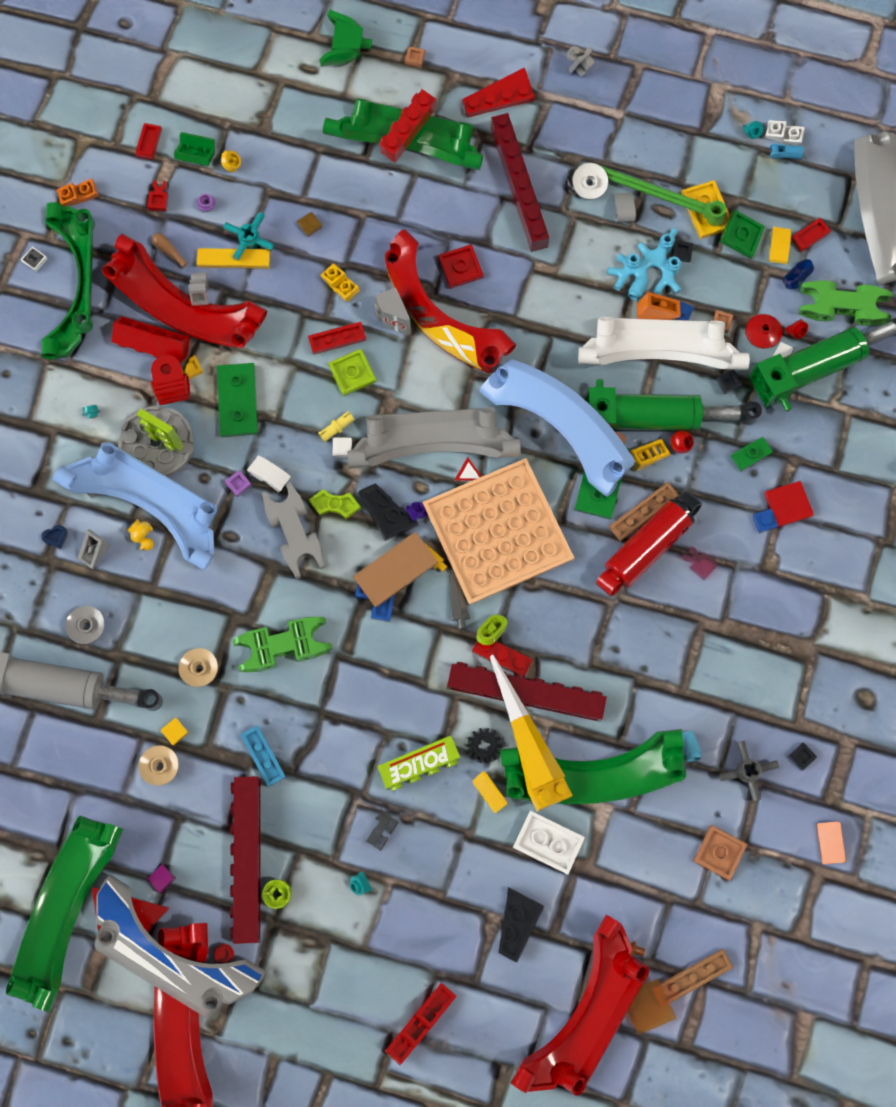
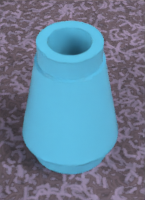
M694 731L682 733L685 761L694 762L700 760L702 751Z

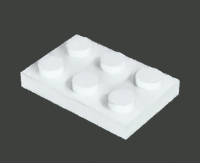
M529 811L513 848L568 875L585 837Z

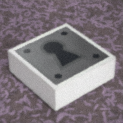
M31 247L21 259L22 263L35 272L48 260L44 254L34 247Z

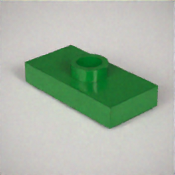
M761 437L733 453L730 457L740 472L771 455L773 451L766 440Z

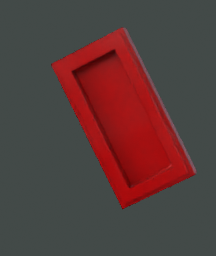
M144 123L135 151L136 157L149 160L154 159L162 132L161 126Z
M819 218L793 235L791 240L803 252L829 235L831 230Z

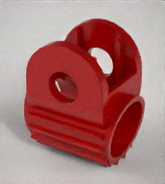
M163 355L155 359L151 366L153 381L150 382L159 405L190 399L189 376L183 371L178 359L171 355Z

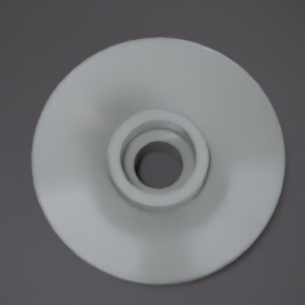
M91 606L76 608L69 614L66 620L68 636L79 644L95 642L101 637L105 629V620L102 613ZM89 623L90 628L85 630V624Z

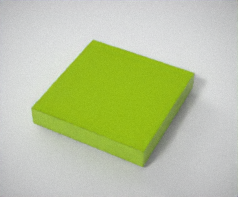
M362 349L328 363L343 397L377 382Z

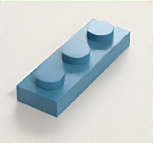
M258 725L240 734L268 787L286 778Z

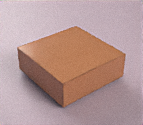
M409 46L405 65L422 68L426 50Z
M716 310L713 321L725 322L724 333L728 334L734 315Z

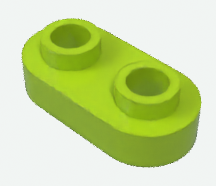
M498 614L490 616L478 628L477 641L483 645L493 644L506 631L507 619Z

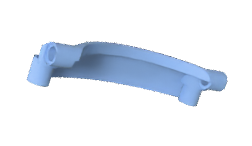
M510 359L498 367L496 372L489 376L479 390L481 394L495 405L518 406L536 413L551 423L573 447L582 463L588 482L606 497L611 495L618 485L616 482L635 463L633 456L614 430L589 403L562 382L534 367Z

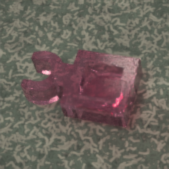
M691 546L688 550L692 553V556L689 557L684 553L682 558L686 562L693 563L690 569L705 580L718 565L704 553L701 556L697 555V550Z

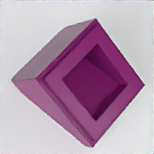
M163 864L148 878L159 893H163L176 879Z

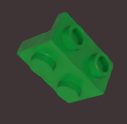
M181 132L179 135L180 143L174 152V159L209 166L215 155V140Z

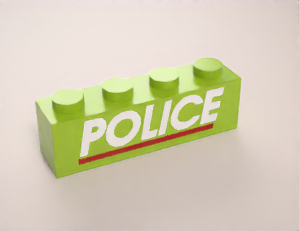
M448 736L377 767L386 790L391 789L393 792L402 788V784L409 781L412 784L421 780L420 776L428 773V776L440 772L439 768L441 767L451 768L457 765L460 756L452 736Z

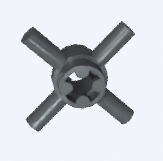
M745 741L737 742L742 761L738 764L736 770L720 773L719 779L720 781L739 777L741 781L749 784L753 801L761 800L756 781L760 778L761 772L779 768L778 761L760 764L749 758ZM746 765L749 769H754V772L749 777L744 769Z

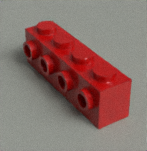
M423 89L419 93L414 94L411 99L412 103L409 107L403 109L400 119L394 121L390 127L391 131L380 140L381 154L394 163L397 162L437 108L436 98Z
M120 316L113 322L111 342L118 344L120 347H129L140 353L151 354L155 358L171 355L182 363L188 357L190 337Z

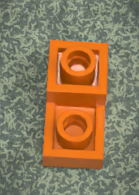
M92 178L77 185L70 183L57 189L62 206L75 205L99 197L95 181Z

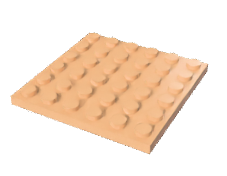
M527 458L423 502L427 515L469 605L574 560V556Z

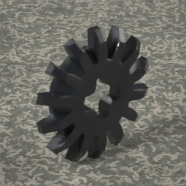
M479 728L480 734L473 731L472 733L475 737H468V740L472 741V744H467V747H472L468 754H475L472 758L473 760L480 757L479 763H482L483 758H486L487 763H490L489 757L496 760L497 758L494 754H500L497 747H502V744H497V741L501 738H494V735L497 733L495 731L489 734L490 728L486 729V733H483L482 728ZM482 740L490 743L487 751H484L483 748L479 749Z

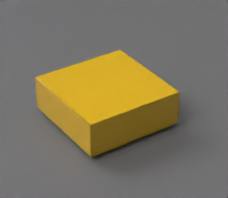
M176 717L160 730L173 746L189 734Z

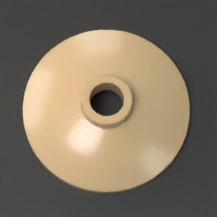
M203 648L189 650L179 662L180 677L186 684L193 687L208 685L214 680L218 672L216 657L210 651ZM198 666H203V670L201 672L196 671V668Z
M153 746L147 749L139 761L141 777L144 781L154 786H162L172 781L179 768L176 754L165 746ZM159 763H163L164 765L163 769L161 770L157 769V765Z

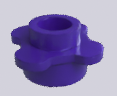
M413 502L411 506L408 505L405 508L406 512L410 514V518L414 521L427 517L425 507L420 502Z

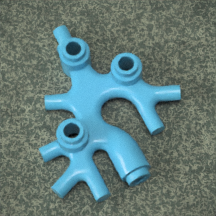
M672 228L669 234L662 235L658 247L654 250H649L641 242L637 247L643 254L642 259L635 253L629 254L627 257L619 253L616 260L623 263L624 267H608L607 269L608 275L619 277L614 288L620 291L629 275H634L636 279L628 290V296L632 300L637 301L642 297L648 286V269L650 267H658L661 269L663 276L654 292L660 295L665 286H670L676 294L679 293L682 289L676 283L674 276L679 273L681 260L677 257L666 258V254L672 250L678 231Z

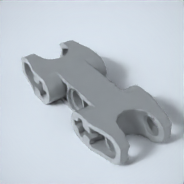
M289 482L286 483L288 497L285 501L281 503L273 502L267 491L263 492L262 496L265 512L271 527L282 526L288 543L279 547L286 564L293 572L295 578L299 579L301 578L299 564L304 558L314 559L320 569L326 567L316 533L314 532L306 536L299 517L307 515V511L301 496L297 493L292 483Z

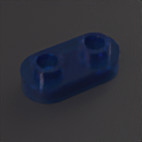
M805 259L798 262L784 276L783 283L787 289L798 288L814 271L812 261Z

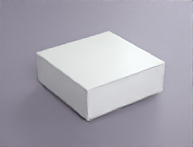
M333 438V458H348L347 451L352 450V438Z

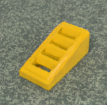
M662 439L630 451L635 461L632 466L635 472L671 455ZM656 446H657L658 449L660 450L661 454H659L658 451L656 450V448H655Z

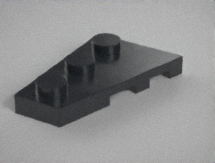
M376 483L359 490L358 494L384 541L419 525Z
M509 887L498 953L518 963L545 906Z

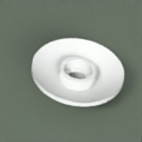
M595 163L581 165L573 175V187L582 198L596 199L603 195L607 189L608 176L605 170ZM586 180H590L592 185H587Z

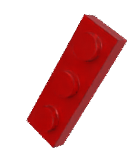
M361 322L308 335L313 355L366 341Z
M477 641L472 650V653L490 662V656L493 654L501 667L524 676L533 659L496 641L491 645H483Z

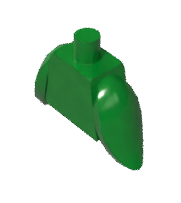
M331 9L329 10L327 17L335 26L332 51L327 52L320 58L321 67L348 64L360 58L361 49H372L373 39L363 38V28L357 21Z

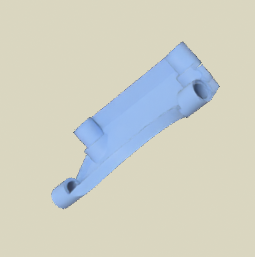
M110 442L102 443L94 459L87 457L65 467L61 466L53 476L52 480L73 493L105 494L126 500L143 508L156 517L171 532L185 560L202 570H205L214 555L213 530L208 527L211 525L217 512V507L116 447Z

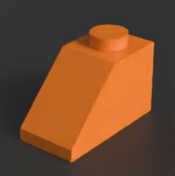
M647 292L637 303V319L671 320L681 316L679 300Z

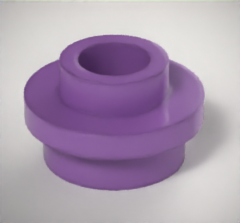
M209 194L200 195L197 200L198 208L205 212L211 211L215 207L213 196Z

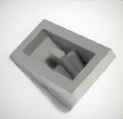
M88 529L77 559L91 569H94L111 546L105 539Z

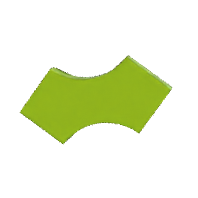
M323 489L308 500L319 516L332 512L348 519L361 509V506L351 493L335 496Z

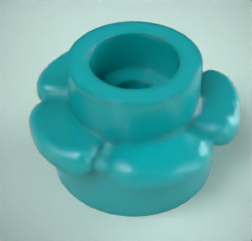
M97 405L82 408V416H86L87 419L98 417L97 413H100Z

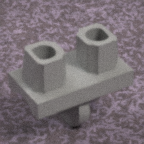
M572 46L569 48L567 58L574 63L569 67L568 71L570 73L576 71L582 77L595 63L594 59L590 56L593 50L588 47L582 54L579 47Z

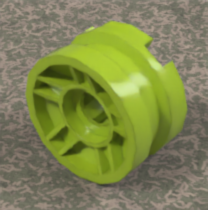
M280 879L268 882L262 891L264 903L273 909L286 906L292 896L289 884ZM275 890L281 893L279 898L274 897L273 893Z

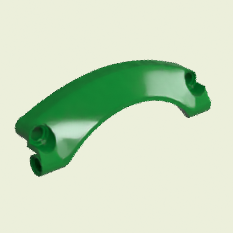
M682 729L658 731L635 749L608 759L569 761L555 758L565 775L564 779L573 795L569 799L557 804H594L617 801L650 793L684 780L686 778ZM518 748L501 749V763L505 767L507 796L512 799L532 801L528 794Z
M81 815L78 816L36 900L17 952L10 980L6 987V995L31 1003L37 1009L50 1012L61 986L66 951L78 914L98 875L113 856L124 829Z

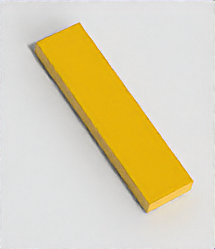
M198 248L197 267L270 269L271 252L268 249H245L241 258L237 261L233 258L237 249Z

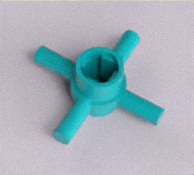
M259 212L252 225L244 224L240 228L225 222L223 228L238 235L240 242L233 255L235 260L239 261L245 249H256L259 245L270 251L273 250L274 244L260 238L259 231L257 230L265 217L263 213Z

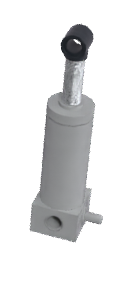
M0 652V697L12 698V696L93 710L98 707L101 699L133 704L146 708L149 711L159 710L163 704L162 696L153 689H141L138 691L104 685V675L101 672L18 659L9 653ZM150 696H155V702L148 705L147 699Z

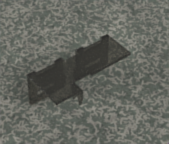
M382 810L375 818L379 823L374 827L366 840L367 843L380 851L388 841V837L382 835L384 830L392 834L399 821Z

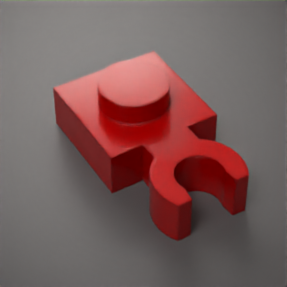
M154 180L153 187L155 191H149L147 208L149 211L167 212L169 197L166 192L168 188L167 183L163 181V185L158 187L157 181Z

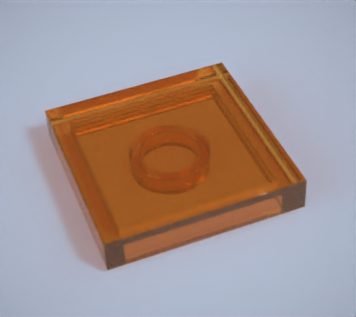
M659 978L641 986L628 1010L638 1035L677 1018Z

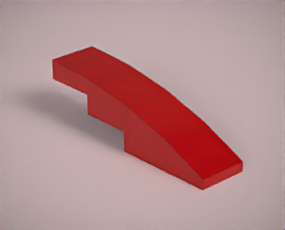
M441 982L384 1052L397 1064L401 1065L457 996Z

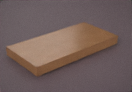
M414 532L354 575L353 578L374 607L377 608L437 565L438 561L418 534Z

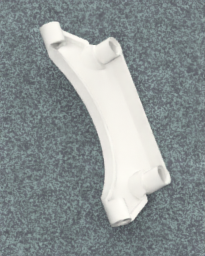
M599 317L597 338H591L583 347H579L578 364L605 365L635 359H667L699 363L720 369L748 370L750 357L749 353H740L730 343L725 342V322L716 320L691 321Z

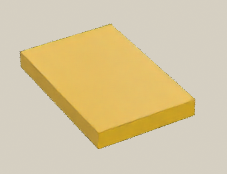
M715 180L681 190V195L705 204L713 201L724 203ZM726 207L723 223L713 226L707 222L706 218H703V214L687 209L700 239L724 232L730 217Z

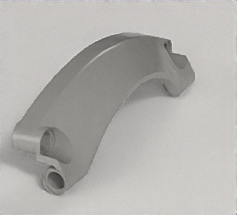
M882 132L877 135L871 133L854 140L855 173L860 211L876 279L880 286L896 281V134Z

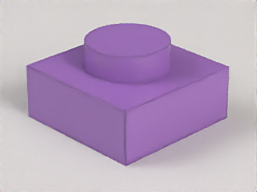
M240 470L225 481L236 497H239L252 486Z

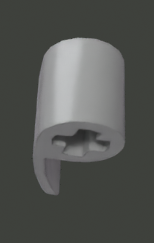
M614 193L616 222H635L636 210L632 193Z

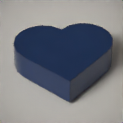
M57 525L52 530H45L42 533V540L46 544L61 550L68 532L63 526Z

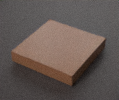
M710 825L693 862L730 881L748 844Z

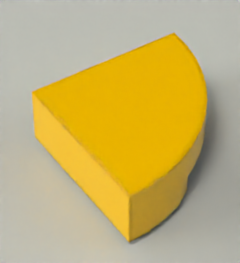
M195 355L189 359L184 371L188 374L189 380L204 373Z

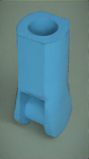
M777 143L770 145V150H772L770 158L802 159L803 146Z

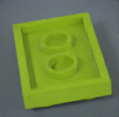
M140 408L136 415L140 420L139 423L144 426V430L148 433V437L156 442L160 440L171 451L175 449L180 452L184 445L174 428Z

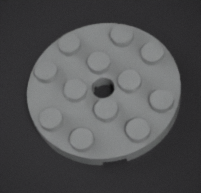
M159 406L143 408L146 412L172 426L184 447L178 452L175 449L173 451L167 449L163 442H161L159 447L152 446L153 440L148 437L144 426L139 423L140 420L136 415L137 411L122 426L118 448L163 475L170 477L183 469L192 456L195 442L192 428L186 418L172 408L168 409Z

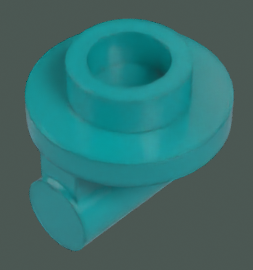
M753 121L742 127L743 132H746V135L751 139L760 137L764 130L762 123L759 121Z
M364 871L350 879V889L358 896L372 890Z

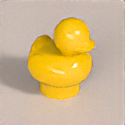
M137 519L127 531L131 534L133 542L141 543L140 550L149 551L153 549L154 541L145 537L149 532H153V528L150 523L140 522Z

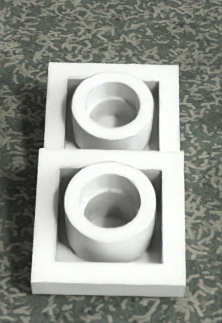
M768 121L766 138L783 144L802 146L804 127L787 126L786 121Z
M259 455L247 469L254 477L261 482L265 481L277 492L282 490L291 477L278 466Z

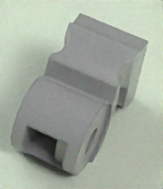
M207 272L191 273L189 294L192 305L209 304Z

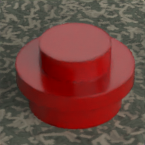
M228 944L218 945L213 953L214 960L218 964L230 963L234 958L233 948Z

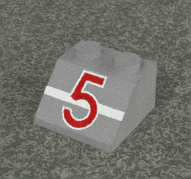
M396 287L375 295L376 303H374V308L376 311L374 312L378 322L382 321L383 326L410 335V318Z

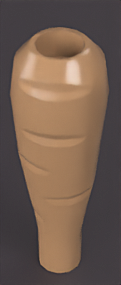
M161 233L153 235L152 243L157 249L176 261L182 268L187 265V262L166 236Z

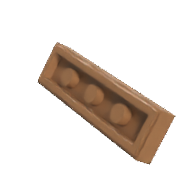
M667 482L612 523L609 529L621 542L643 526L670 499L677 500L680 495Z
M720 949L651 989L660 1006L664 1007L734 967L724 949Z

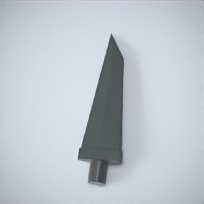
M452 569L449 575L451 621H457L458 629L464 630L466 629L465 620L470 619V614L468 613L460 584Z

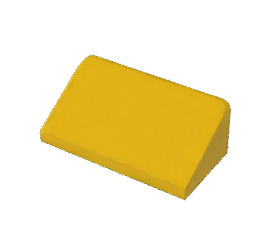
M481 772L473 779V784L494 813H497L507 805L508 802L486 772Z

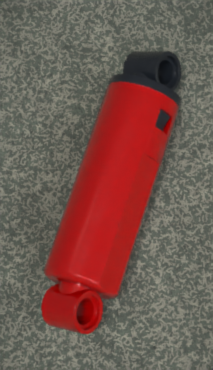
M688 491L683 493L678 500L670 499L605 563L606 571L599 576L596 585L610 597L614 596L622 586L630 588L695 523L693 516L701 509L702 503Z

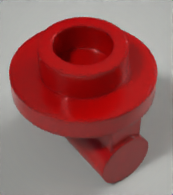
M800 319L786 327L785 330L794 338L800 339L806 335L808 324Z

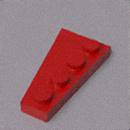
M524 67L463 98L462 103L466 116L469 118L532 102L535 96Z

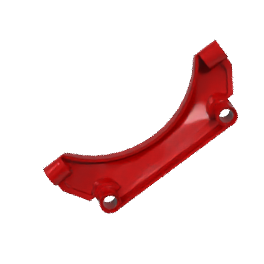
M607 914L593 936L594 949L591 974L577 1009L562 1030L549 1043L524 1058L510 1082L524 1093L552 1090L558 1084L574 1096L581 1095L641 986L649 975V967L630 955L633 948L622 923Z

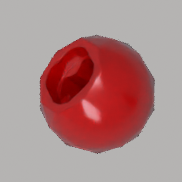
M680 430L673 434L670 439V445L676 453L685 454L694 446V438L688 431Z

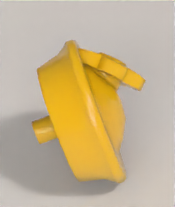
M226 150L222 153L221 163L228 172H236L241 165V159L235 151Z

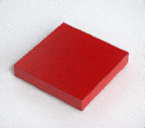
M472 244L438 255V260L449 289L484 278Z
M801 481L768 490L764 493L769 508L772 509L778 523L777 528L814 516Z

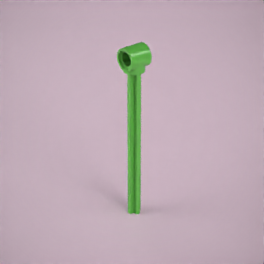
M601 166L610 181L701 213L710 225L718 226L724 221L726 205L721 201L705 204Z

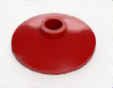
M759 314L748 321L745 329L746 337L755 347L761 349L772 348L781 340L782 326L773 316ZM762 327L768 328V331L763 330Z

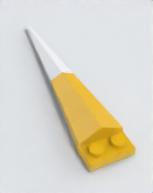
M492 654L490 660L515 736L528 794L536 811L569 799L573 795L564 779L563 771L495 656Z

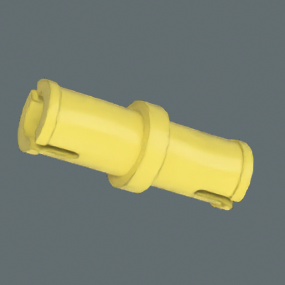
M347 411L337 420H332L331 424L318 432L324 442H327L335 434H340L342 429L355 421V419Z

